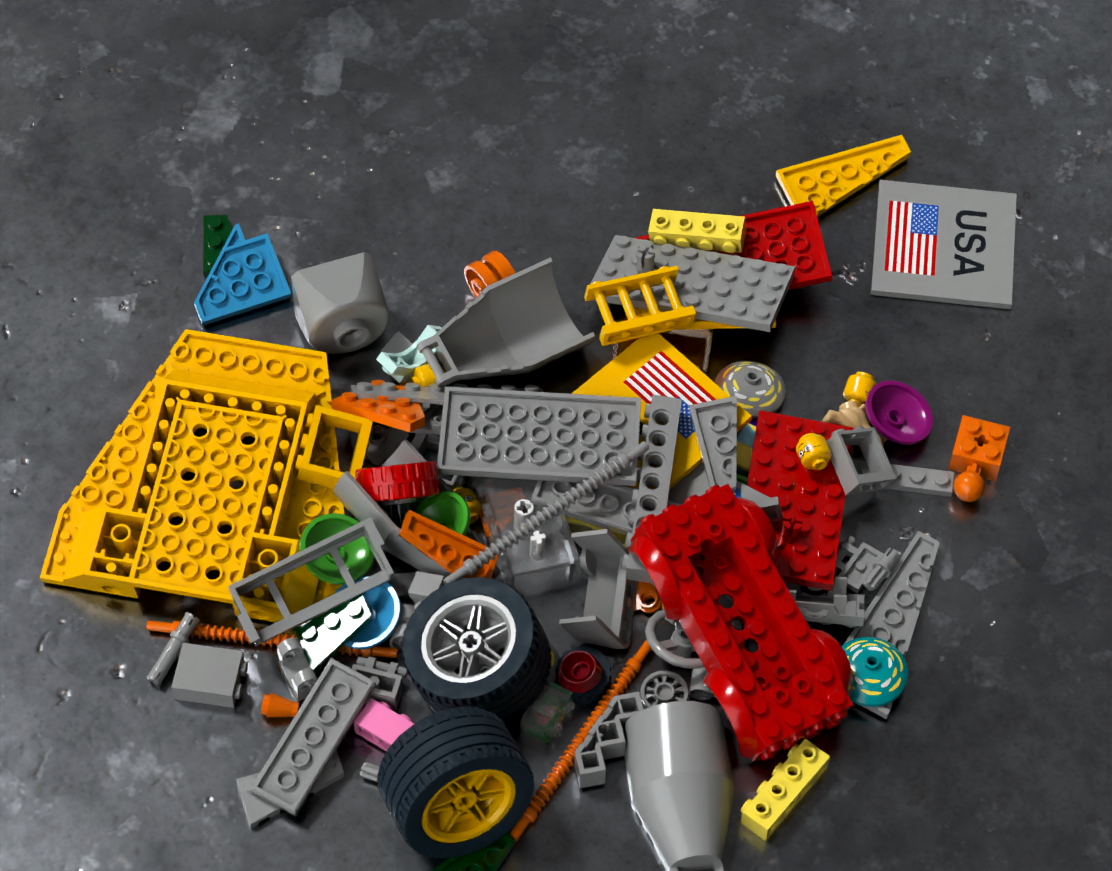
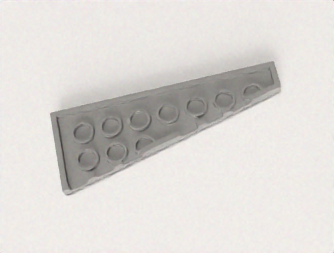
M359 382L357 385H351V392L356 394L358 399L372 398L378 400V396H387V400L396 401L397 398H408L410 402L422 405V408H430V405L434 404L443 405L445 387H438L437 383H432L428 387L420 386L417 383H407L403 386L405 387L404 390H395L396 384L385 382L381 385H372L368 382ZM466 384L453 385V387L544 392L542 388L536 385H526L525 388H516L514 385L508 384L502 385L501 388L492 387L488 384H479L477 387H468Z
M920 531L916 533L890 576L886 579L865 611L864 625L855 627L845 643L860 637L883 639L894 645L906 660L939 549V541ZM872 661L868 662L870 665H875ZM893 701L883 706L863 707L887 719Z

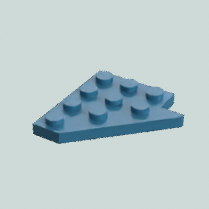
M239 223L235 224L194 301V306L202 326L291 298L292 293L268 233L245 240Z

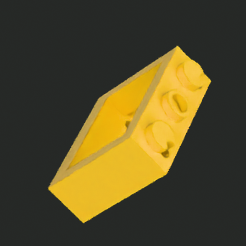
M316 405L313 414L308 413L305 427L309 428L308 434L303 433L300 448L304 449L303 455L298 454L294 469L299 470L298 480L334 489L344 472L309 463L319 423L358 433L349 471L355 478L356 469H362L373 421Z

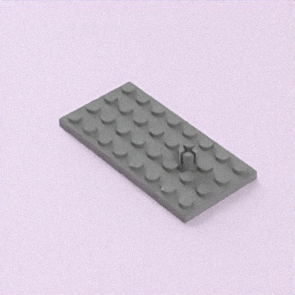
M615 235L591 283L654 271L663 266H678L679 271L673 284L681 305L684 307H694L696 312L695 319L770 332L794 278L795 266L680 247L672 244H653V241ZM664 285L650 287L659 311L673 310ZM641 289L628 292L634 308L649 310ZM618 294L605 297L607 303L622 305Z
M445 386L437 460L438 474L582 483L583 479L588 480L589 475L593 477L595 471L599 473V468H605V464L610 465L611 460L616 461V456L621 453L626 454L638 445L641 398ZM638 457L630 462L631 465L625 470L621 469L620 473L615 472V477L610 476L609 481L604 480V484L636 486Z

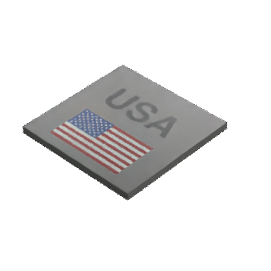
M880 180L871 295L1011 309L1017 194Z

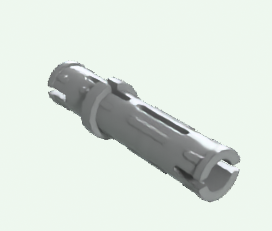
M188 612L184 614L176 630H172L170 633L171 638L150 673L146 676L148 680H153V683L161 685V682L180 653L182 644L189 643L190 640L188 638L200 621L197 617L194 618V615Z

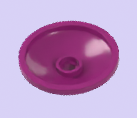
M889 380L876 384L867 394L865 409L868 419L873 427L885 438L899 444L911 445L919 443L930 433L933 426L931 408L926 399L913 387L899 381Z

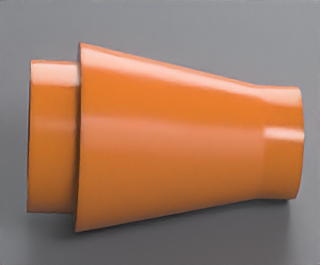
M270 693V695L264 694L260 714L266 715V718L295 717L299 702L291 701L273 693Z

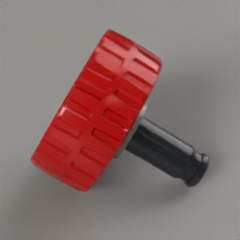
M436 461L356 469L355 480L375 502L382 501L383 505H390L391 520L400 529L406 513L410 510L411 502H417L418 497L438 495L440 492Z

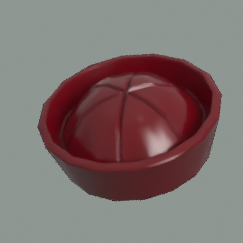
M585 651L569 653L563 658L558 669L560 684L566 690L575 693L591 690L598 684L602 675L600 662L595 656Z

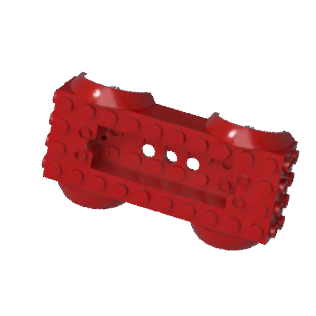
M729 484L721 487L714 485L706 490L704 495L699 497L697 494L692 495L684 500V504L679 506L672 504L657 516L650 514L640 521L639 527L635 529V534L630 540L632 543L628 551L630 555L632 553L636 554L650 575L651 582H653L660 596L666 618L679 620L708 672L702 683L710 688L724 709L725 716L727 715L726 718L730 721L736 734L741 756L752 759L753 762L760 758L762 761H766L775 756L776 751L781 748L784 751L791 749L803 737L809 740L820 733L819 730L827 727L829 730L841 723L840 720L848 716L847 711L853 706L849 698L853 687V674L848 657L839 642L822 630L810 629L774 565L778 553L777 538L766 513L755 502L735 497ZM721 596H730L733 599V606L731 608L722 607L719 602ZM738 619L742 621L744 629L736 630L732 626V620ZM748 639L755 640L756 644H758V650L753 653L748 652L744 647V642Z

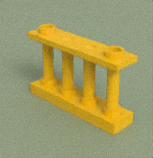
M663 266L658 270L604 282L595 281L587 285L584 299L585 301L596 299L605 323L602 326L599 337L602 346L693 325L696 316L693 306L684 307L681 305L673 284L679 271L678 266ZM663 284L673 310L659 311L650 287ZM641 289L650 315L644 317L636 315L628 292ZM618 294L628 320L622 322L614 321L605 297Z

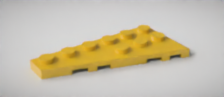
M899 135L776 170V177L790 205L813 201L817 217H819L908 159L911 150L903 136Z

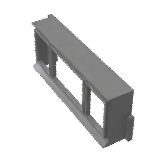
M371 517L228 586L229 594L240 613L237 617L250 643L258 646L393 580L394 572L381 548L385 543ZM364 536L382 571L355 584L338 548ZM330 553L347 588L291 615L273 580ZM266 584L284 619L256 631L239 597Z

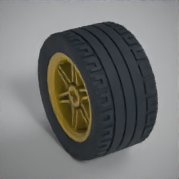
M474 707L446 709L429 715L413 724L399 735L388 748L380 763L377 775L379 793L405 842L414 851L432 858L464 856L481 850L497 841L522 818L530 805L534 791L533 772L504 722L492 712Z

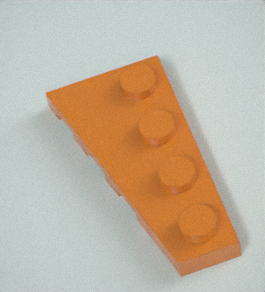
M411 510L406 513L399 533L400 536L451 574L461 568L464 561L469 558L473 559V555L478 556L479 551L484 552V548L487 547ZM495 555V560L489 559V564L484 563L483 568L478 567V572L475 574H468L464 578L486 577L491 579L498 556Z

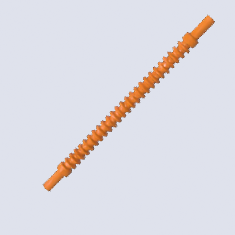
M148 620L146 630L171 633L172 630H176L181 621L168 623ZM201 623L199 626H195L191 633V638L198 636L201 639L204 636L206 640L212 637L213 641L219 638L221 642L223 639H226L227 642L234 640V643H237L240 640L242 644L245 641L249 645L252 644L244 629L239 631V628L232 630L231 627L225 629L224 626H221L219 629L217 625L211 628L209 624L203 627ZM288 633L285 636L280 634L262 643V645L266 646V644H269L270 647H273V645L278 647L282 641L292 637ZM342 645L338 649L342 655L348 653L351 656L354 653L356 657L361 654L364 658L378 656L397 659L398 648L374 646L367 649H353Z
M645 640L635 656L628 659L625 667L622 668V673H619L618 678L614 679L615 684L610 685L611 689L606 691L607 695H603V700L599 701V706H595V711L591 712L592 717H588V722L583 723L584 728L579 729L580 733L575 735L576 739L571 740L572 744L567 746L568 750L563 752L564 756H560V761H557L556 767L552 768L553 773H548V778H545L544 784L540 785L541 790H536V795L532 796V801L524 815L509 833L515 842L520 838L529 823H533L538 817L537 813L542 811L541 807H545V801L550 800L549 796L554 794L553 790L558 788L557 784L562 783L561 779L565 778V773L569 772V767H573L575 750L588 736V732L599 716H602L611 699L614 696L623 695L624 690L628 688L627 684H631V679H634L635 674L641 670V663L652 649L648 645L647 640Z

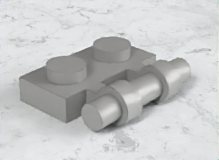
M848 536L845 541H841L838 545L835 573H839L837 577H848L847 589L858 594L864 586V580L873 570V564L878 562L884 554L864 542L857 549L853 546L856 540ZM849 556L851 558L847 564L841 562L844 557Z

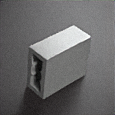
M183 643L171 687L174 699L234 708L236 699H240L242 695L241 677L246 676L248 662L244 661L243 651Z

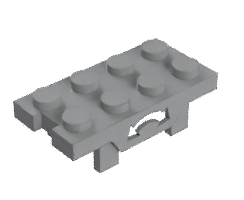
M835 576L832 590L828 591L827 596L825 593L822 595H810L804 591L801 593L800 586L803 585L784 582L806 621L818 622L822 625L842 624L850 628L864 625V595L846 593L848 577ZM807 587V589H809V590H811V591H820V590H822V589H819V588Z

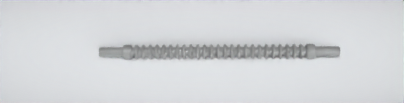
M643 441L626 454L621 453L616 456V461L611 460L610 465L605 464V468H599V473L595 471L593 477L589 475L588 480L583 479L582 484L577 483V488L571 487V492L566 491L565 496L560 495L559 500L554 499V504L548 503V508L543 507L542 512L537 511L536 516L531 515V520L525 519V524L519 523V528L514 527L513 532L508 531L507 536L502 535V540L496 539V544L491 543L490 548L485 547L484 552L479 551L478 556L473 555V559L469 558L464 561L461 568L443 579L444 583L448 584L463 579L468 574L473 575L478 572V567L483 568L484 563L489 564V559L495 560V555L501 556V551L506 552L507 547L512 548L513 543L518 544V539L524 540V535L529 536L530 531H536V527L541 528L542 523L547 524V519L552 520L553 515L558 516L559 511L564 512V508H570V503L574 505L576 499L580 501L581 496L586 497L587 492L592 493V488L598 489V484L603 485L604 480L609 481L610 476L615 477V472L620 473L621 469L625 470L631 465L630 462L649 450L648 444Z

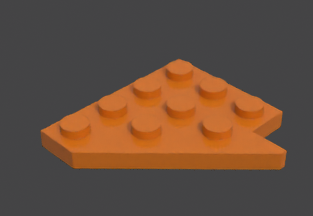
M383 380L371 381L372 385H381L382 383H385V381ZM405 382L400 385H396L395 390H404L405 387L403 386L410 382ZM345 392L341 396L332 399L331 409L367 418L370 421L403 431L413 432L425 426V415L420 404L410 402L408 398H397L396 401L387 400L388 396H377L378 400L372 398L358 399L356 394Z

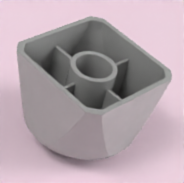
M363 252L297 270L291 276L295 317L308 343L315 350L326 352V354L350 353L371 344L386 329L389 323V311L371 254Z

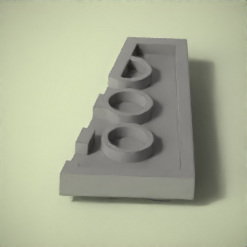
M737 396L689 405V412L709 487L714 485L721 487L729 484L732 491L735 492Z
M337 750L310 793H316L344 777V771ZM260 772L236 779L251 829L259 825V822L265 818H271L279 814L282 809L251 792L250 788Z

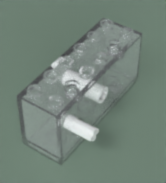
M469 477L471 488L473 491H477V498L482 505L481 511L483 510L485 516L482 517V522L485 524V531L490 532L491 537L488 538L489 546L491 543L496 544V539L502 540V535L507 536L508 531L513 532L514 527L519 528V523L525 524V519L531 520V515L536 516L537 511L542 512L544 506L530 503L538 480ZM559 511L558 516L553 515L552 520L547 519V524L542 523L541 528L536 527V531H530L529 536L524 535V540L518 539V544L513 543L512 548L507 547V551H501V556L497 558L496 565L499 568V573L502 572L504 578L501 581L504 584L511 585L525 599L575 588L579 585L580 559L574 540L571 538V531L564 512Z

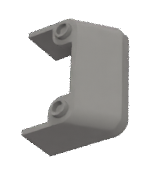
M608 529L572 533L571 538L582 548V554L579 557L580 567L589 575L583 616L560 619L559 624L579 642L612 649H627L631 642L638 581L625 579L626 570L622 569L624 554L629 555V551Z

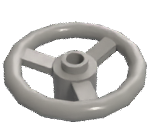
M658 611L648 619L645 635L648 645L657 656L674 666L682 668L700 669L704 667L700 658H691L692 652L695 649L679 620L675 622L676 630L672 633L671 639L659 642L655 630L656 626L662 620H665V611Z

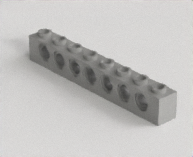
M653 395L651 404L646 403L644 418L649 419L648 425L643 424L641 439H646L645 442L648 444L649 450L638 457V460H642V467H637L636 482H639L638 489H633L631 503L636 504L635 511L630 510L628 525H633L632 533L627 532L625 547H630L632 543L630 540L635 534V529L639 527L640 521L650 514L657 516L667 507L682 399ZM656 422H662L665 425H659ZM653 443H659L662 446H655ZM651 464H655V465H658L659 467H658V468H654V467H651L650 465H651ZM646 486H654L656 489H649ZM649 507V508L654 509V510H653V511H646V510H644L643 508ZM630 553L629 555L624 554L622 569L626 570L625 579L653 584L650 580V575L637 555L634 553L631 555Z

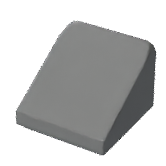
M398 331L381 352L400 353L408 349L412 343Z

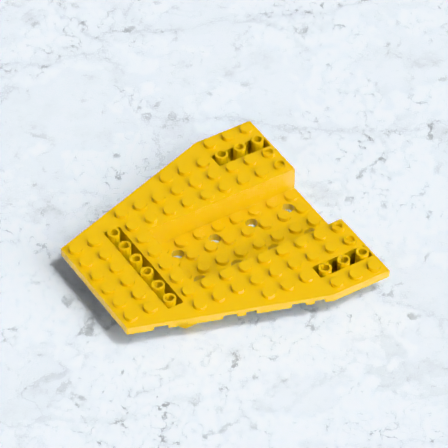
M185 329L171 349L169 357L157 369L153 380L148 382L129 409L128 416L114 431L112 439L109 442L107 441L88 468L86 476L80 485L76 486L72 491L71 498L59 510L41 571V582L137 599L139 598L141 588L230 603L233 604L235 615H239L240 613L229 594V585L300 552L301 535L306 526L315 518L331 513L345 515L344 505L334 495V489L298 480L299 470L294 469L298 454L303 455L304 449L300 448L303 433L308 434L309 428L305 427L308 413L313 414L316 405L332 408L326 352ZM319 423L310 464L340 471L335 427ZM199 428L207 430V433L202 437L194 435V432ZM247 436L255 438L254 443L250 445L243 444L242 440ZM186 472H193L195 474V477L190 481L182 479L183 474ZM235 480L244 482L243 486L239 489L230 487L231 483ZM175 516L183 518V522L177 526L171 525L170 520ZM222 525H230L232 527V530L227 534L218 532ZM163 561L171 564L170 568L166 571L157 569L158 565ZM305 565L273 580L291 615L333 595L342 586L320 580ZM211 570L220 572L219 577L214 580L208 579L206 575ZM266 584L239 597L249 617L252 619L275 623L284 619Z

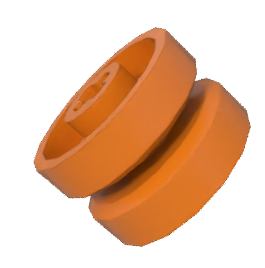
M495 250L484 255L482 262L476 260L464 269L466 282L475 299L487 286L516 273L504 255Z

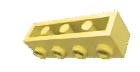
M653 209L648 234L653 244H672L704 251L742 253L747 228L745 217Z
M806 739L799 746L795 744L787 756L789 758L785 763L780 762L772 772L773 777L768 782L766 780L763 781L756 791L757 795L753 800L748 799L741 808V824L765 841L828 768L830 756Z

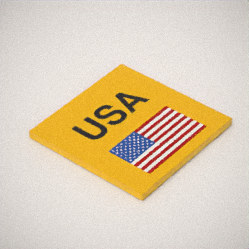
M659 333L638 338L571 393L641 398L638 445L646 440L641 439L643 424L648 425L649 418H644L646 403L651 404L652 396L659 395L682 399L669 490L703 462L689 412V405L730 397ZM737 403L738 432L752 420V415ZM656 422L659 425H665L662 422ZM653 443L655 446H662L659 443ZM642 460L637 461V467H642ZM651 464V465H650L651 467H654V468H658V467H659L658 465H655V464ZM636 482V486H629V485H623V486H626V487H629V488H633V489H634V488L638 489V487H639V482ZM646 486L649 489H656L654 486Z

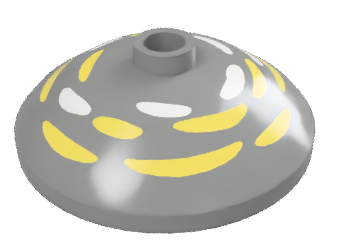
M738 361L724 367L715 379V384L730 397L737 396V403L752 415V419H758L759 410L772 413L777 412L785 399L786 388L780 375L769 366L759 362Z

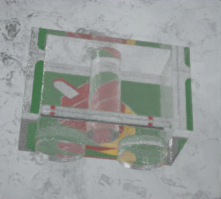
M547 680L538 699L526 710L521 718V731L549 744L552 737L556 738L559 735L563 725L561 722L564 717H569L574 709L573 692Z

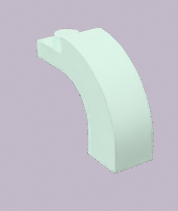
M427 325L420 337L408 349L400 353L381 352L376 360L383 365V371L391 375L398 383L410 382L414 369L428 364L423 353H420L417 349V344L434 336L441 327ZM432 349L436 359L440 362L436 349Z

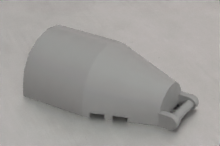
M551 257L487 286L474 301H470L461 313L454 316L434 336L417 344V349L420 353H423L436 377L435 382L438 387L446 386L454 381L527 374L593 343L595 340L594 333L583 336L572 322L562 303L553 276V261ZM434 348L436 349V352H437V354H438V357H439V359H440V362H441L443 368L445 369L446 373H444V371L442 370V368H441V366H440L438 360L436 359V357H435V355H434L432 349H434Z
M405 439L380 467L427 461ZM348 471L343 473L334 487V495L358 522L370 517L372 518L385 545L381 546L383 550L421 572L442 575L445 578L451 574L399 535L401 529L391 520L390 505H383L382 501L375 502ZM439 476L440 492H454ZM429 496L418 497L417 502H411L410 510L414 512ZM468 528L466 537L481 543L476 532ZM495 565L491 579L499 575L497 565Z
M673 701L654 705L637 712L625 722L622 728L626 741L624 759L631 805L635 812L638 813L645 831L651 837L666 870L699 871L713 869L714 871H724L722 860L735 794V785L720 710L710 704L696 701Z

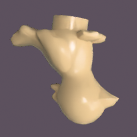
M847 401L841 404L839 412L829 410L822 419V422L842 426L871 428L867 419L865 404L858 406L856 401ZM876 430L881 444L884 446V442L888 439Z

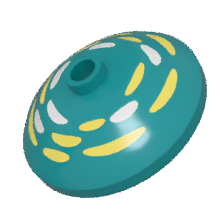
M860 637L842 646L850 662L853 674V687L849 697L853 703L866 707H878L891 703L901 695L908 680V666L904 656L894 645L875 637ZM872 661L875 665H870L868 662Z

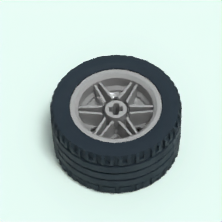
M486 577L463 578L450 582L429 594L418 605L407 622V627L403 633L404 637L402 638L404 666L412 682L433 712L437 713L458 707H474L492 712L505 724L525 712L538 699L539 694L547 683V677L550 674L551 668L550 660L552 659L549 640L527 600L509 584ZM504 649L503 655L499 656L498 651ZM460 668L459 674H456L455 671Z

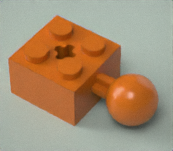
M965 415L962 416L949 465V470L960 472L954 481V492L962 501L974 502L981 498L985 491L983 479L996 482L1010 430L1009 426Z

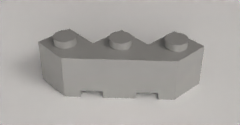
M639 692L614 696L602 716H599L588 732V736L583 743H580L575 750L574 767L580 788L605 784L606 768L604 760L625 755L626 741L622 728L629 718L637 712L644 710Z

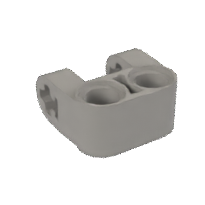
M292 637L278 645V664L295 702H300L307 698L318 679L304 655L298 638Z

